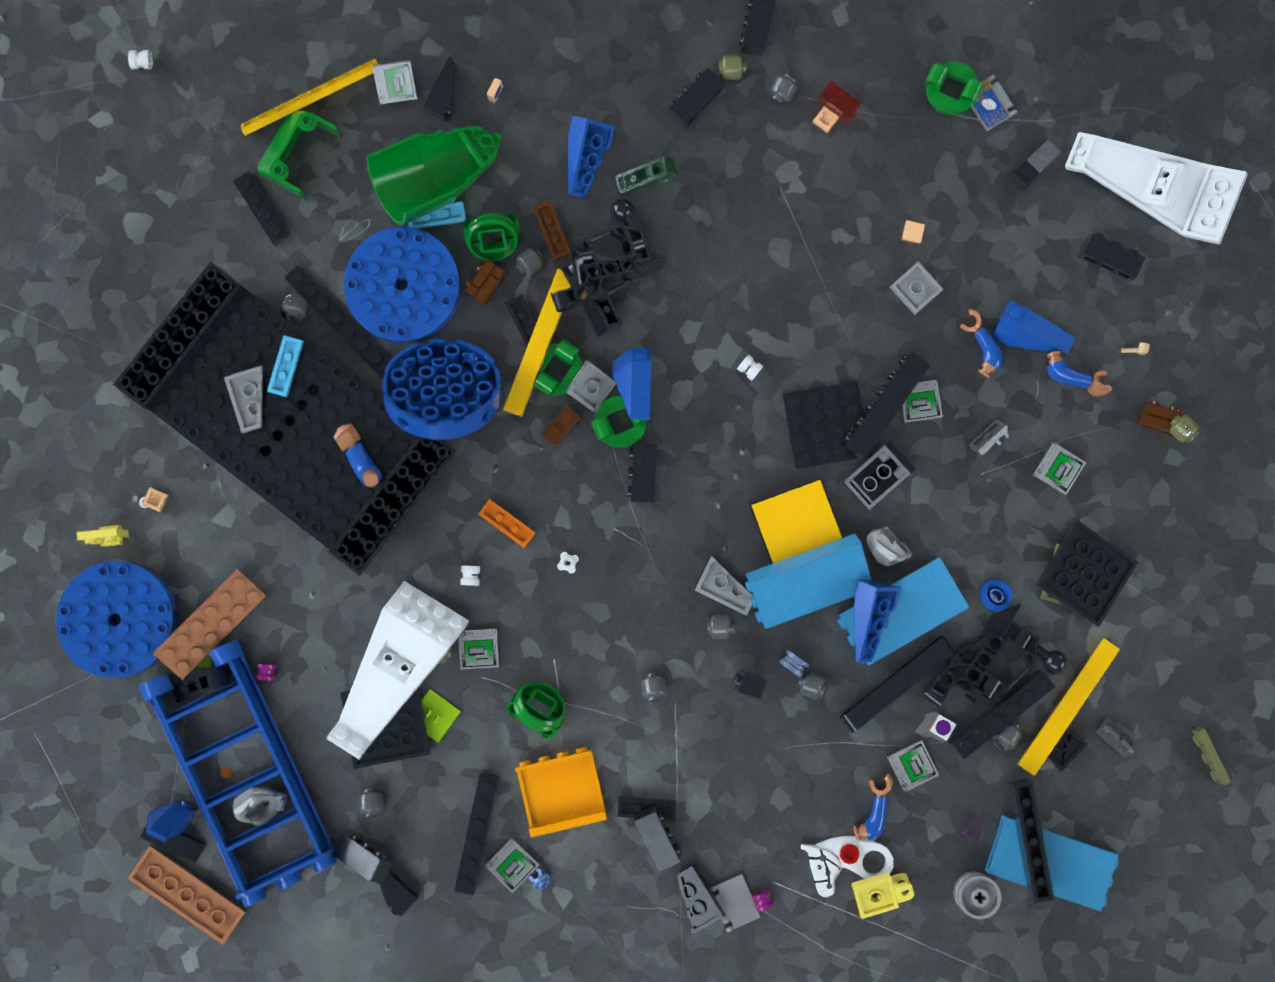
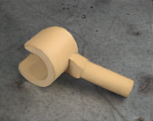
M1141 342L1138 348H1121V353L1146 355L1149 352L1150 344Z

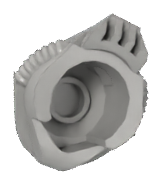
M887 526L883 529H873L867 536V545L876 561L882 565L891 566L912 556L911 550H909L906 543L899 542L898 538Z
M258 784L246 790L234 800V816L241 822L263 825L276 815V811L284 810L287 796L281 791Z

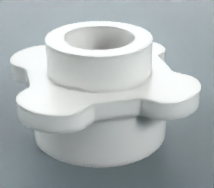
M567 552L561 553V560L557 565L558 569L574 573L576 571L575 565L579 561L578 556L568 555Z

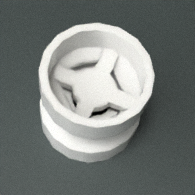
M137 50L129 51L128 61L131 69H139L140 67L152 69L153 59L150 50H142V52Z
M748 354L737 370L747 374V378L752 381L764 366L756 363L753 357Z
M461 566L463 577L460 579V585L479 586L478 574L480 573V566Z

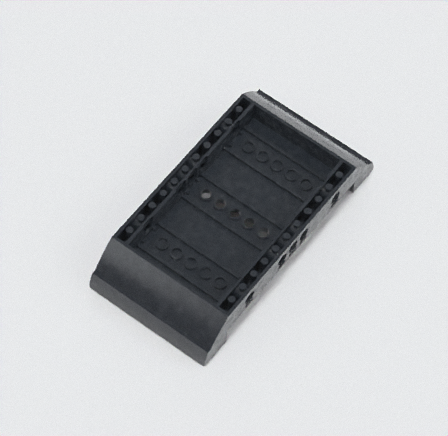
M209 262L113 383L115 387L138 405L158 416L330 550V554L359 576H361L457 452L442 439H428L415 436L397 426L386 411L384 397L381 392L212 262ZM283 336L304 341L288 397L267 392ZM262 365V428L243 434L224 377ZM312 385L319 387L318 394L311 395L309 393ZM301 400L307 402V408L303 411L297 408V404ZM293 415L295 423L287 426L285 423L286 418ZM352 424L359 433L361 439L356 444L361 442L381 472V479L377 485L368 487L358 479L345 454L348 448L342 451L334 439L337 429L342 425ZM279 430L282 431L283 438L280 441H275L274 433ZM264 446L271 448L269 456L265 457L262 455L261 451Z

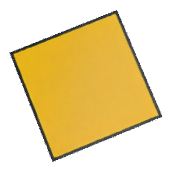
M822 478L747 505L756 530L763 541L769 565L844 538Z

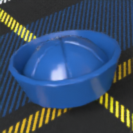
M998 579L986 581L980 589V600L983 605L993 612H1001L1007 609L1012 599L1010 586Z

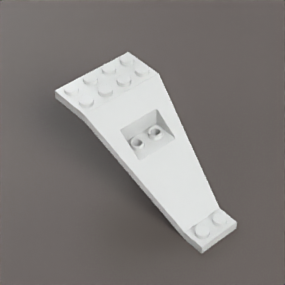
M1081 132L1076 137L1065 165L1067 170L1085 173L1181 236L1219 245L1247 178V172L1209 165Z
M404 581L381 611L340 719L328 734L327 740L360 760L372 742L449 651L468 625L469 620ZM389 657L391 658V660L387 661L385 660V658ZM405 667V668H407L408 670H407V671H403L401 668Z

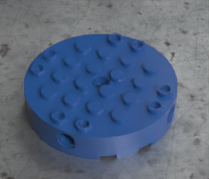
M394 227L373 234L357 247L346 267L344 292L351 313L368 332L390 343L413 344L438 334L453 318L461 297V279L453 257L438 239L419 229ZM401 283H408L406 289L399 290V286Z
M444 338L431 339L429 343L421 345L415 343L403 349L391 359L385 368V374L382 379L384 404L389 417L406 432L422 438L453 439L473 433L493 418L501 400L500 373L495 365V361L481 348L461 340L450 342L445 341Z
M104 562L82 571L64 590L56 613L58 637L68 657L83 670L106 678L137 675L159 663L160 660L153 652L179 626L177 602L166 581L149 568L132 562ZM118 614L121 617L120 624H118L115 620Z

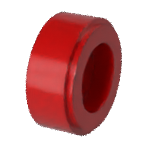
M845 844L841 847L839 855L844 863L854 864L858 861L860 853L855 845Z

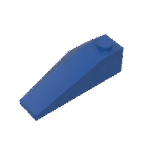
M572 116L568 135L569 195L585 198L595 178L594 173L597 167L601 166L603 162L601 159L605 151H608L611 146L615 126Z
M1013 301L1006 304L991 335L995 341L1007 347L1033 349L1049 353L1061 351L1063 355L1068 354L1075 340V337Z
M631 348L613 360L612 377L618 386L619 394L623 398V404L630 420H650L651 348Z
M875 581L858 582L854 599L856 662L872 661L881 641L880 633L883 628H887L889 623L886 620L890 611L894 612L897 606L901 587Z
M186 800L154 809L147 814L148 824L146 833L165 842L188 829L197 809L192 807L193 804Z

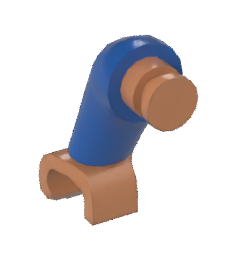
M968 309L969 315L975 317L977 323L973 327H967L962 324L960 328L967 332L975 333L974 336L983 351L982 359L984 360L981 365L983 368L979 369L978 372L990 378L989 374L991 372L994 373L996 369L1000 370L1003 365L1002 351L986 328H982L980 314L976 310Z
M1061 351L1047 354L1048 359H1050L1047 372L1056 382L1073 387L1087 388L1088 392L1095 397L1106 395L1112 390L1111 385H1103L1099 381L1107 375L1106 371L1097 372L1092 377L1089 374L1071 369L1068 363L1060 357L1062 355Z
M352 424L342 425L337 429L334 439L342 451L348 448L345 454L358 479L368 487L377 485L381 479V472L361 442L356 444L361 439L359 433Z
M889 773L884 778L887 783L884 790L877 788L875 780L869 781L876 797H874L871 815L865 820V824H861L858 828L853 826L857 840L863 837V839L869 838L872 841L877 839L884 831L888 806L886 794L893 787V779Z

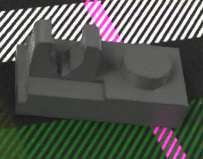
M996 419L968 444L969 447L982 456L994 444L1000 446L1001 442L999 439L1002 436L1007 439L1009 438L1007 433L1008 426Z

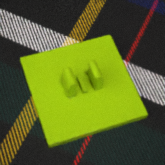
M429 689L421 701L427 734L438 743L461 711Z

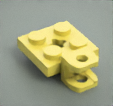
M121 525L99 527V530L77 532V540L85 541V544H100L103 547L123 545L122 538L129 537L128 530L122 529Z
M889 872L851 883L861 919L899 908L898 903L908 901L914 897L913 888L906 873L890 876ZM909 890L908 893L902 894V892ZM874 893H879L877 894L876 898H873V896L871 895Z

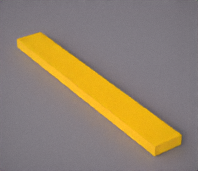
M373 59L242 123L241 130L246 136L372 74V66L378 65L377 60Z
M560 269L556 271L503 409L520 417L523 416L534 387L533 385L538 377L562 312H556L551 293L553 294L571 287Z
M1102 638L1017 765L1031 775H1036L1120 649Z

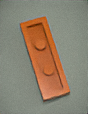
M491 499L486 502L478 515L523 548L528 545L536 532Z

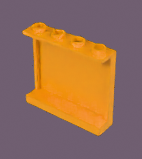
M587 747L575 749L576 753L560 752L554 758L543 756L539 757L537 762L531 763L530 760L519 762V766H516L515 770L518 774L530 827V837L607 820L592 749L587 750Z

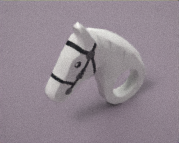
M839 836L821 841L815 845L801 844V849L808 852L815 885L819 895L822 897H829L835 893V880L842 868L849 869L864 879L886 872L890 874L893 869V857L888 848L874 840L870 841L869 838L863 839V837H860V840H857L855 836ZM853 844L858 848L860 856L857 862L846 864L842 861L839 852L843 845ZM875 850L884 855L885 865L880 872L873 874L864 870L862 861L865 854Z

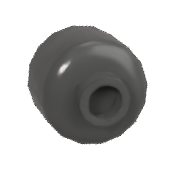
M786 73L778 75L770 87V91L773 93L772 98L780 103L783 100L786 102L791 101L798 90L797 81Z
M527 248L517 256L516 268L522 275L533 276L543 268V261L545 259L538 249Z
M296 293L285 296L281 306V315L290 322L303 320L308 305L306 299Z
M714 614L711 619L708 618L707 633L713 639L727 640L731 637V633L735 634L736 622H732L730 615Z
M808 672L806 676L802 675L798 686L801 687V694L813 700H818L820 697L823 698L829 685L826 683L824 676L814 672Z
M649 673L641 681L642 695L645 699H648V702L663 701V697L667 695V684L664 677L659 676L658 673Z
M1011 722L993 736L994 745L1003 751L1013 750L1022 738L1019 726L1014 722Z
M375 788L365 789L364 793L358 796L359 812L365 815V818L378 817L384 811L383 794L376 792Z

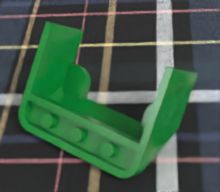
M297 110L285 117L259 162L258 171L264 178L306 200L307 196L301 189L286 182L289 168L284 161L302 130L310 132L319 126L339 138L342 137V133L337 126L311 112Z

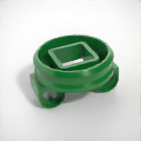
M955 61L943 64L934 63L924 83L927 85L926 93L930 104L937 111L948 115L960 114L972 105L975 106L984 87L978 81L975 72L968 65ZM946 77L965 84L959 100L940 92Z
M485 213L463 222L466 245L474 256L485 261H500L509 257L518 246V238H521L518 216L513 213L505 215ZM502 231L503 242L483 244L482 233Z
M564 339L560 343L550 344L533 386L549 397L551 395H566V389L583 365L578 354L580 349ZM554 357L571 366L561 383L545 373Z
M615 396L607 399L599 406L595 415V421L591 422L598 441L602 440L614 448H626L634 445V443L641 439L646 429V420H631L633 428L615 435L607 417L626 409L622 396Z
M531 682L523 685L516 691L506 706V711L510 716L519 718L527 727L539 731L544 738L552 739L565 720L563 718L566 714V705L560 693L550 685ZM533 698L551 709L547 715L529 704Z

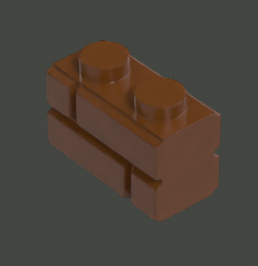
M489 260L479 264L476 269L478 273L474 279L471 277L465 285L467 288L465 290L466 293L484 306L487 305L507 276L505 271Z
M1158 401L1144 404L1138 426L1174 437L1169 431L1172 426L1170 422L1177 415L1182 417L1185 413H1182L1181 409L1177 407H1163V403Z
M566 405L541 432V435L556 448L574 429V426L581 421V418Z

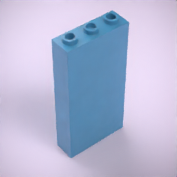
M852 534L746 573L748 581L745 582L748 593L752 592L753 597H750L753 608L758 610V612H755L758 623H762L764 628L768 629L854 597L858 582L871 581L862 544L857 535Z
M940 557L934 558L889 584L901 587L897 606L894 612L890 611L886 620L889 624L887 628H883L879 636L881 641L872 661L865 662L866 665H871L969 608ZM853 605L837 614L840 618L837 622L842 630L846 629L849 636H847V639L852 647L855 646V606Z
M1002 815L985 871L991 875L1027 886L1015 819ZM1041 828L1054 896L1101 911L1102 907H1105L1107 903L1106 894L1108 888H1111L1113 883V871L1117 869L1119 864L1118 854Z

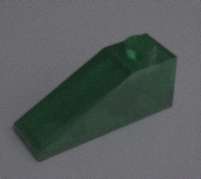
M661 156L616 175L615 179L619 193L625 194L663 183L678 177L673 158Z

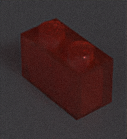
M833 81L828 84L818 100L820 105L826 106L846 124L852 120L862 104Z

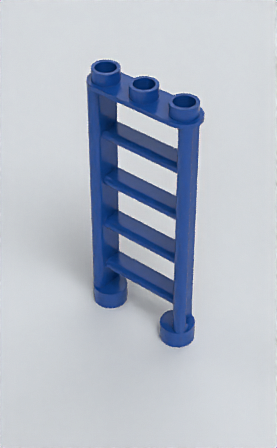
M234 640L209 652L216 668L226 664L230 665L237 680L170 713L162 698V695L175 689L168 673L151 679L138 687L145 702L149 701L155 710L236 885L238 894L235 897L236 899L241 898L244 907H248L267 897L263 887L276 881L279 889L283 890L302 880L298 870L312 864L315 873L334 865L337 863V860L333 854L336 849L326 833L248 666L239 641ZM241 689L256 723L189 755L174 721ZM261 732L276 765L208 797L193 764ZM280 774L294 802L295 808L269 820L263 825H258L228 840L213 806ZM301 817L315 850L253 881L247 882L233 849Z

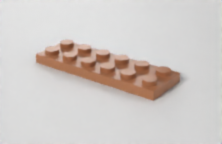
M236 569L153 654L183 680L266 595L242 572Z
M153 845L148 847L127 878L222 945L225 944L247 912L240 905Z

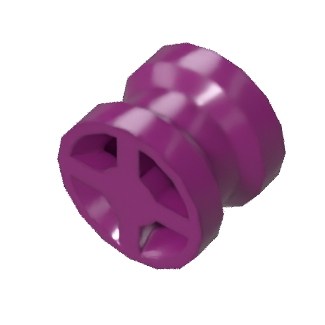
M256 664L258 673L255 675V679L275 680L273 672L276 669V664Z
M770 890L759 891L752 895V899L756 902L755 908L757 912L768 910L775 906L774 902L770 899Z

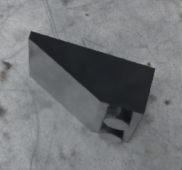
M889 441L848 477L844 483L870 510L916 469L894 444Z

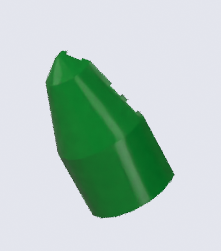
M479 126L456 128L449 132L439 130L433 134L425 135L424 133L414 134L367 155V168L371 183L378 199L392 220L398 225L407 224L451 204L459 198L495 162L501 136L497 132L493 134L484 131Z

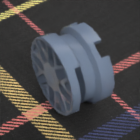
M787 650V656L784 659L781 658L779 663L801 678L804 668H808L809 665Z

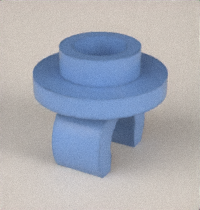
M536 868V871L539 873L538 878L535 879L530 875L529 880L534 883L533 887L536 890H542L549 885L550 875Z

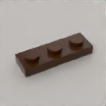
M551 201L534 206L533 210L553 260L571 255Z

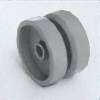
M967 872L960 876L954 885L953 894L955 902L971 918H989L1000 907L1002 897L999 887L982 872Z

